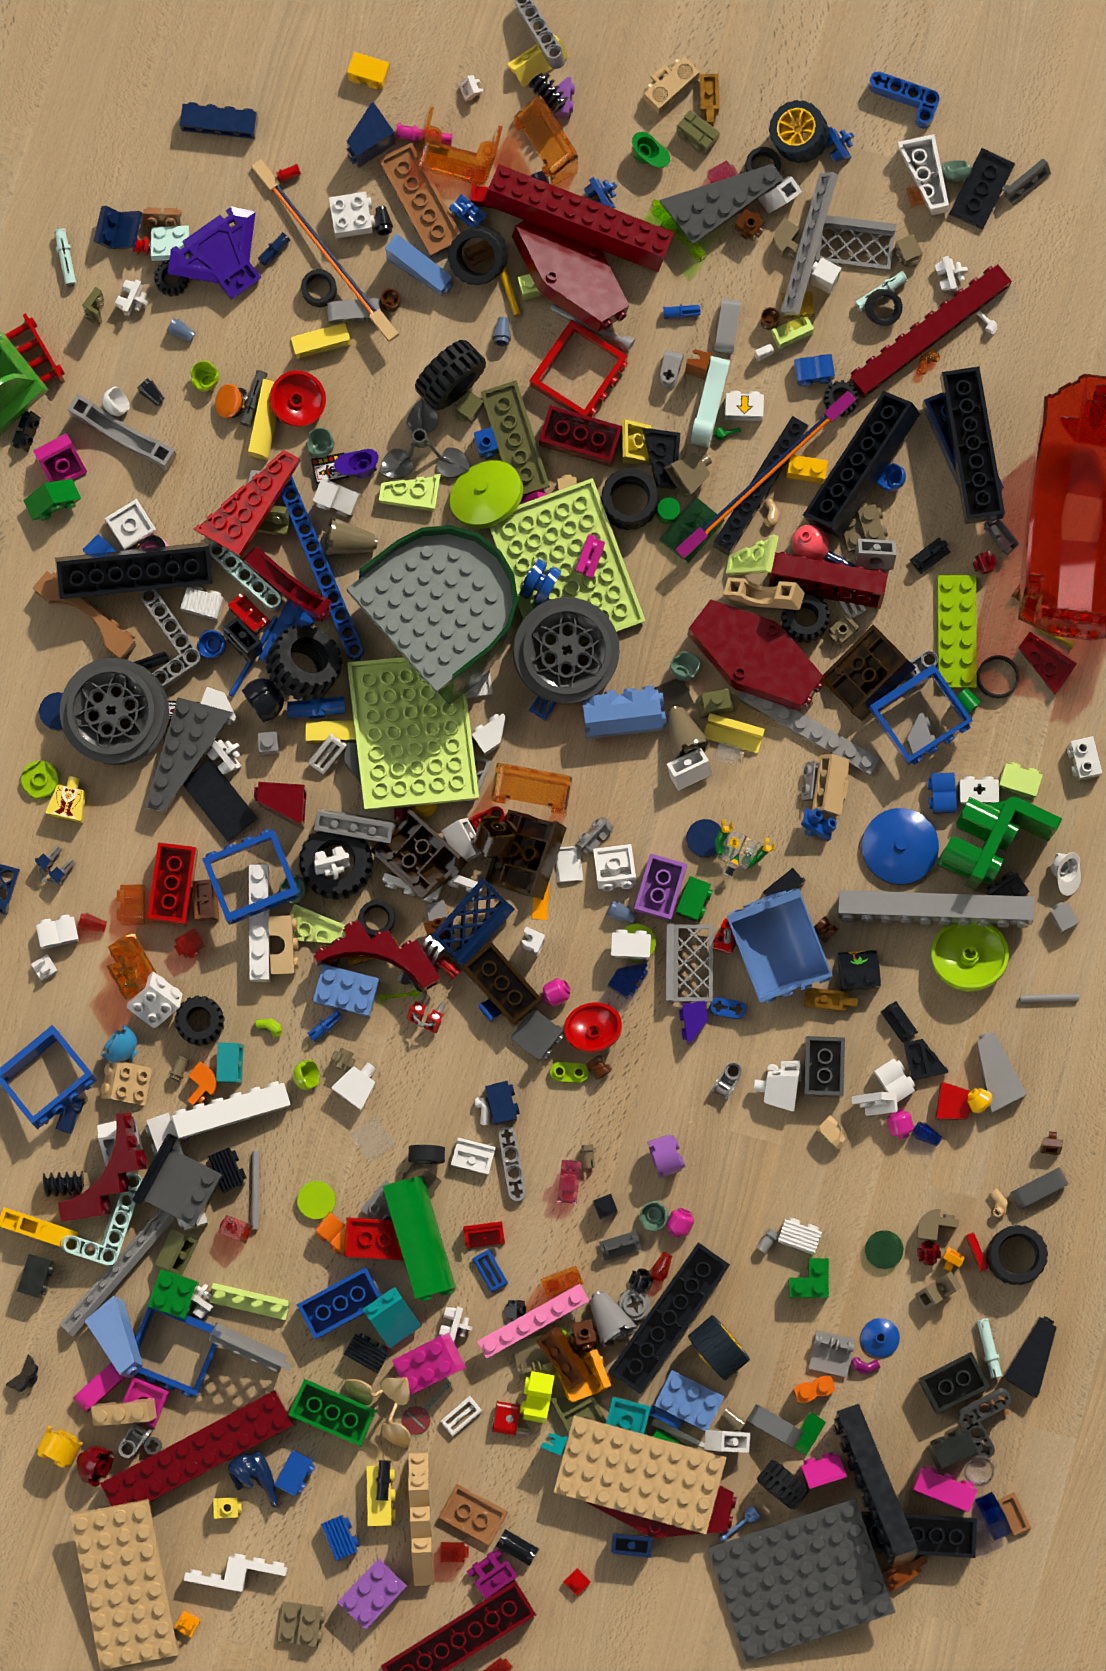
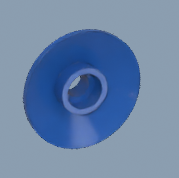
M873 1319L862 1329L861 1344L864 1350L874 1357H887L899 1345V1331L887 1319ZM878 1334L884 1335L883 1341H878Z

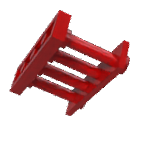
M26 313L23 314L26 323L6 333V337L11 340L31 329L35 338L18 347V352L22 355L40 345L44 354L29 362V366L34 369L49 361L54 370L41 376V381L45 384L58 376L61 383L65 381L63 378L65 373L60 364L56 366L35 330L38 327L33 317L28 318Z

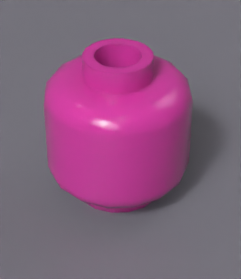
M555 978L543 986L541 996L546 1004L550 1003L556 1007L569 999L571 989L564 979Z
M898 1109L897 1112L889 1113L887 1125L890 1134L898 1136V1139L909 1137V1133L914 1130L911 1114L904 1111V1109Z
M679 1207L678 1210L675 1209L671 1212L666 1226L670 1230L669 1234L680 1238L681 1236L689 1235L695 1220L690 1211Z

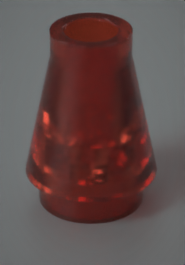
M87 912L86 914L81 913L78 928L82 929V931L105 932L107 921Z
M662 1252L661 1256L649 1270L654 1280L663 1283L667 1279L673 1258L672 1255Z

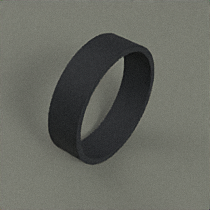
M994 655L988 657L981 663L977 671V684L980 690L991 698L1007 697L1018 685L1020 677L1018 667L1006 656ZM999 659L1008 662L1013 667L1016 673V683L1009 692L993 694L983 687L980 681V670L988 661Z

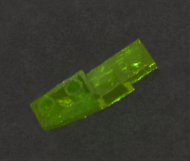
M654 199L650 210L655 218L659 217L662 222V228L674 232L673 236L679 233V240L682 244L686 243L689 248L688 252L693 259H697L699 263L705 260L706 253L700 244L696 243L693 246L659 201Z

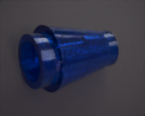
M919 1121L912 1131L915 1139L938 1146L942 1139V1136L926 1122L922 1123Z

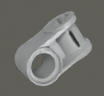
M665 350L660 373V383L664 388L670 389L676 385L683 362V353Z
M926 651L917 658L910 660L916 667L908 675L910 679L931 666L924 662L925 657H932L935 661L933 664L937 666V654L933 651Z
M735 1062L729 1063L721 1076L716 1080L711 1091H716L724 1096L725 1100H728L741 1077V1066ZM731 1066H735L739 1070V1074L735 1077L728 1074V1068Z
M133 1423L118 1447L119 1454L126 1459L133 1458L149 1438L152 1431L146 1430L138 1423ZM126 1444H131L133 1447V1451L129 1455L123 1453V1447Z

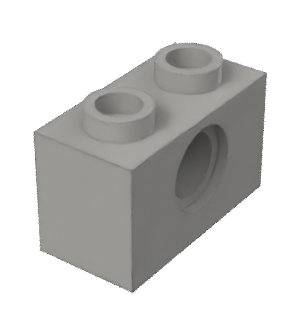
M858 539L854 553L855 566H861L866 569L893 570L897 555L896 541Z

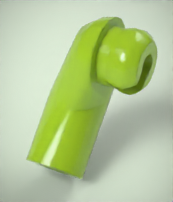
M274 1019L256 1020V1029L267 1028L275 1038L282 1035V1026Z

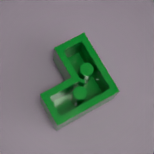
M73 479L44 483L23 501L32 520L40 519L45 521L51 517L53 512L63 508L65 510L74 508L76 506L75 503L81 497Z
M809 1258L808 1278L788 1279V1298H829V1258Z

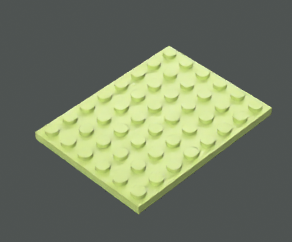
M593 478L520 504L506 520L489 527L496 547L501 550L515 575L517 604L523 619L538 606L533 603L537 591L534 590L528 599L518 594L524 585L523 581L530 568L534 567L539 558L547 562L544 575H547L549 569L553 566L562 570L546 601L561 597H572L588 601L608 616L616 632L646 621ZM588 534L596 536V539L605 542L592 578L575 572ZM564 626L562 629L563 635H572V628ZM547 635L545 642L548 645H554L556 639L553 635ZM581 636L578 642L582 645L588 643L589 640L587 637ZM562 647V650L566 651L569 650L571 647ZM546 654L544 658L550 657L552 654Z
M405 657L348 662L347 668L364 811L479 800L466 693L449 705L439 693H435Z

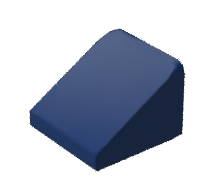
M489 999L479 1004V1009L489 1022H492L501 1015L500 1011Z

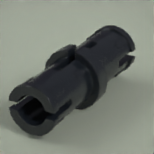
M379 1460L378 1478H376V1500L388 1501L389 1483H391L390 1460Z

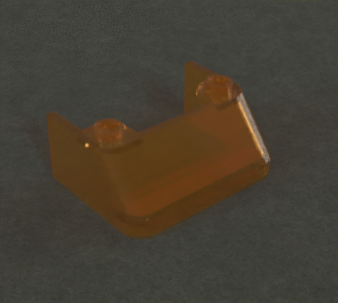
M540 95L534 97L513 116L514 120L512 123L517 131L525 132L543 161L541 169L544 175L550 177V184L555 186L578 172V155Z
M430 107L425 116L415 159L416 166L427 172L471 184H484L489 177L497 153L503 126H498L492 142L485 141L479 145L477 153L441 143V130L430 125L434 107Z
M497 763L491 801L505 804L506 801L516 800L548 806L552 813L562 814L563 812V815H567L572 790V777Z

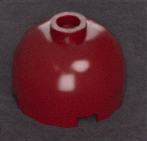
M91 1446L81 1452L76 1460L77 1472L81 1480L94 1487L99 1486L101 1483L99 1480L102 1477L106 1479L111 1470L113 1457L110 1454H113V1452L100 1446Z

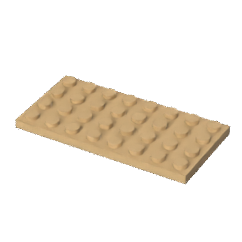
M574 1415L554 1493L706 1534L727 1457Z
M149 1499L71 1514L70 1517L100 1670L178 1655V1646Z

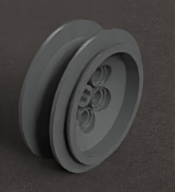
M555 598L535 607L521 622L513 642L514 664L522 682L537 696L554 703H577L594 696L609 683L619 661V639L611 620L597 606L578 598ZM564 626L572 628L571 636L563 635L562 629ZM547 635L555 637L556 642L554 645H548L545 642ZM581 636H585L589 640L588 645L585 647L580 646L578 642ZM570 646L571 654L567 653L564 655L562 647ZM546 654L554 656L555 662L550 665L545 662L544 657ZM580 655L587 657V665L581 666L578 663ZM563 664H568L571 667L570 674L564 675L561 672Z
M104 658L85 665L69 680L61 697L60 720L67 739L81 754L104 764L125 765L146 757L161 742L169 722V702L162 684L149 670L129 660ZM117 687H120L122 690L119 697H115L113 694ZM98 693L103 694V700L100 703H97L95 700ZM133 700L135 708L129 711L127 704ZM111 707L116 708V709H115V711H116V714H115V715L109 714V713H111V711H110V708H111ZM97 711L99 718L93 722L91 714ZM126 719H129L131 722L128 729H124L122 725ZM110 724L112 732L106 735L104 728Z

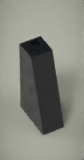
M1046 1316L1037 1318L1002 1378L1034 1398H1037L1040 1393L1057 1329L1053 1325L1054 1321Z

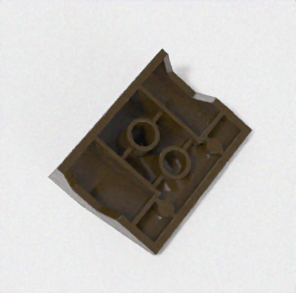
M872 625L823 674L822 682L848 707L853 715L863 721L871 713L869 710L870 705L892 692L916 667L875 625Z
M410 808L406 812L405 820L393 832L391 843L379 841L371 850L378 859L421 899H425L454 878L468 863Z
M508 809L504 822L506 820L510 821L517 829L513 846L508 857H492L485 880L489 884L543 900L567 827L557 821L550 822Z

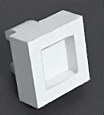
M474 75L467 76L459 84L465 101L472 100L476 95H480L484 91L483 88L478 89L477 85L480 83V80L475 79Z
M48 954L31 964L41 981L58 972Z

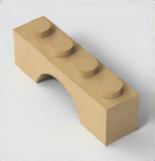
M730 577L727 579L723 593L732 605L800 610L805 594L799 585L794 582L779 581L775 587H765L743 578Z

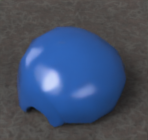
M896 463L887 465L876 483L886 491L898 490L905 483V470Z
M216 630L204 632L197 643L199 654L208 659H216L223 655L226 649V641L222 633Z

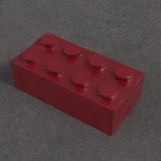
M549 405L539 438V446L611 467L622 434V426Z

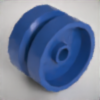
M538 558L534 567L530 568L525 577L524 585L518 595L528 599L535 590L537 593L533 603L536 605L544 603L562 570L553 566L549 569L547 575H544L547 562Z

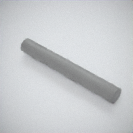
M1078 993L1020 995V1003L1079 1001Z

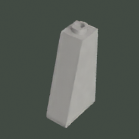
M986 1032L979 1036L980 1040L976 1042L984 1088L992 1093L993 1100L988 1108L990 1113H993L1025 1097L1027 1093L995 1032L992 1034Z

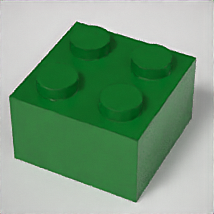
M160 1269L148 1307L187 1320L199 1282Z

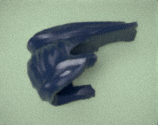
M255 1451L252 1455L242 1454L228 1465V1474L237 1491L243 1488L242 1483L246 1487L252 1488L254 1485L250 1480L252 1478L266 1492L271 1507L276 1508L278 1506L271 1469L265 1457L259 1451Z

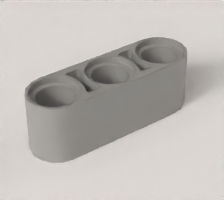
M359 299L327 303L329 324L372 321L369 317L370 313ZM368 299L375 309H380L382 312L381 299Z
M722 298L714 351L733 354L741 301Z

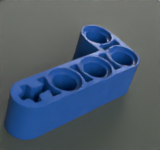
M874 72L871 75L869 81L871 92L918 108L915 122L919 128L926 129L932 124L940 99L939 94L935 90L883 72ZM897 86L900 90L895 92L891 90V87ZM915 92L917 97L912 98L908 93ZM932 98L935 103L929 104L926 99ZM926 115L929 119L924 121L920 116Z

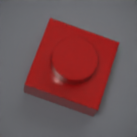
M578 1568L563 1581L576 1596L591 1583Z

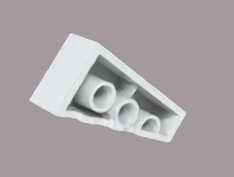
M935 135L897 142L898 149L931 216L950 212Z

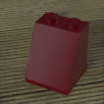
M258 782V787L254 788V798L259 806L304 829L307 797L305 785Z

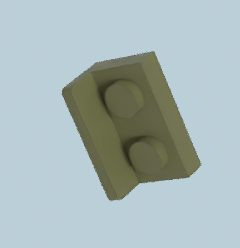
M97 287L93 289L82 305L86 314L85 317L92 323L97 322L101 324L100 310L105 303L102 291Z
M273 505L257 532L287 535L291 523L288 508Z

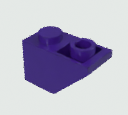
M705 1001L682 1004V1009H679L680 1021L684 1020L685 1028H681L682 1038L687 1041V1044L693 1042L708 1021Z

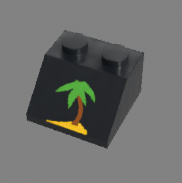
M877 950L838 953L841 991L879 989L881 987Z

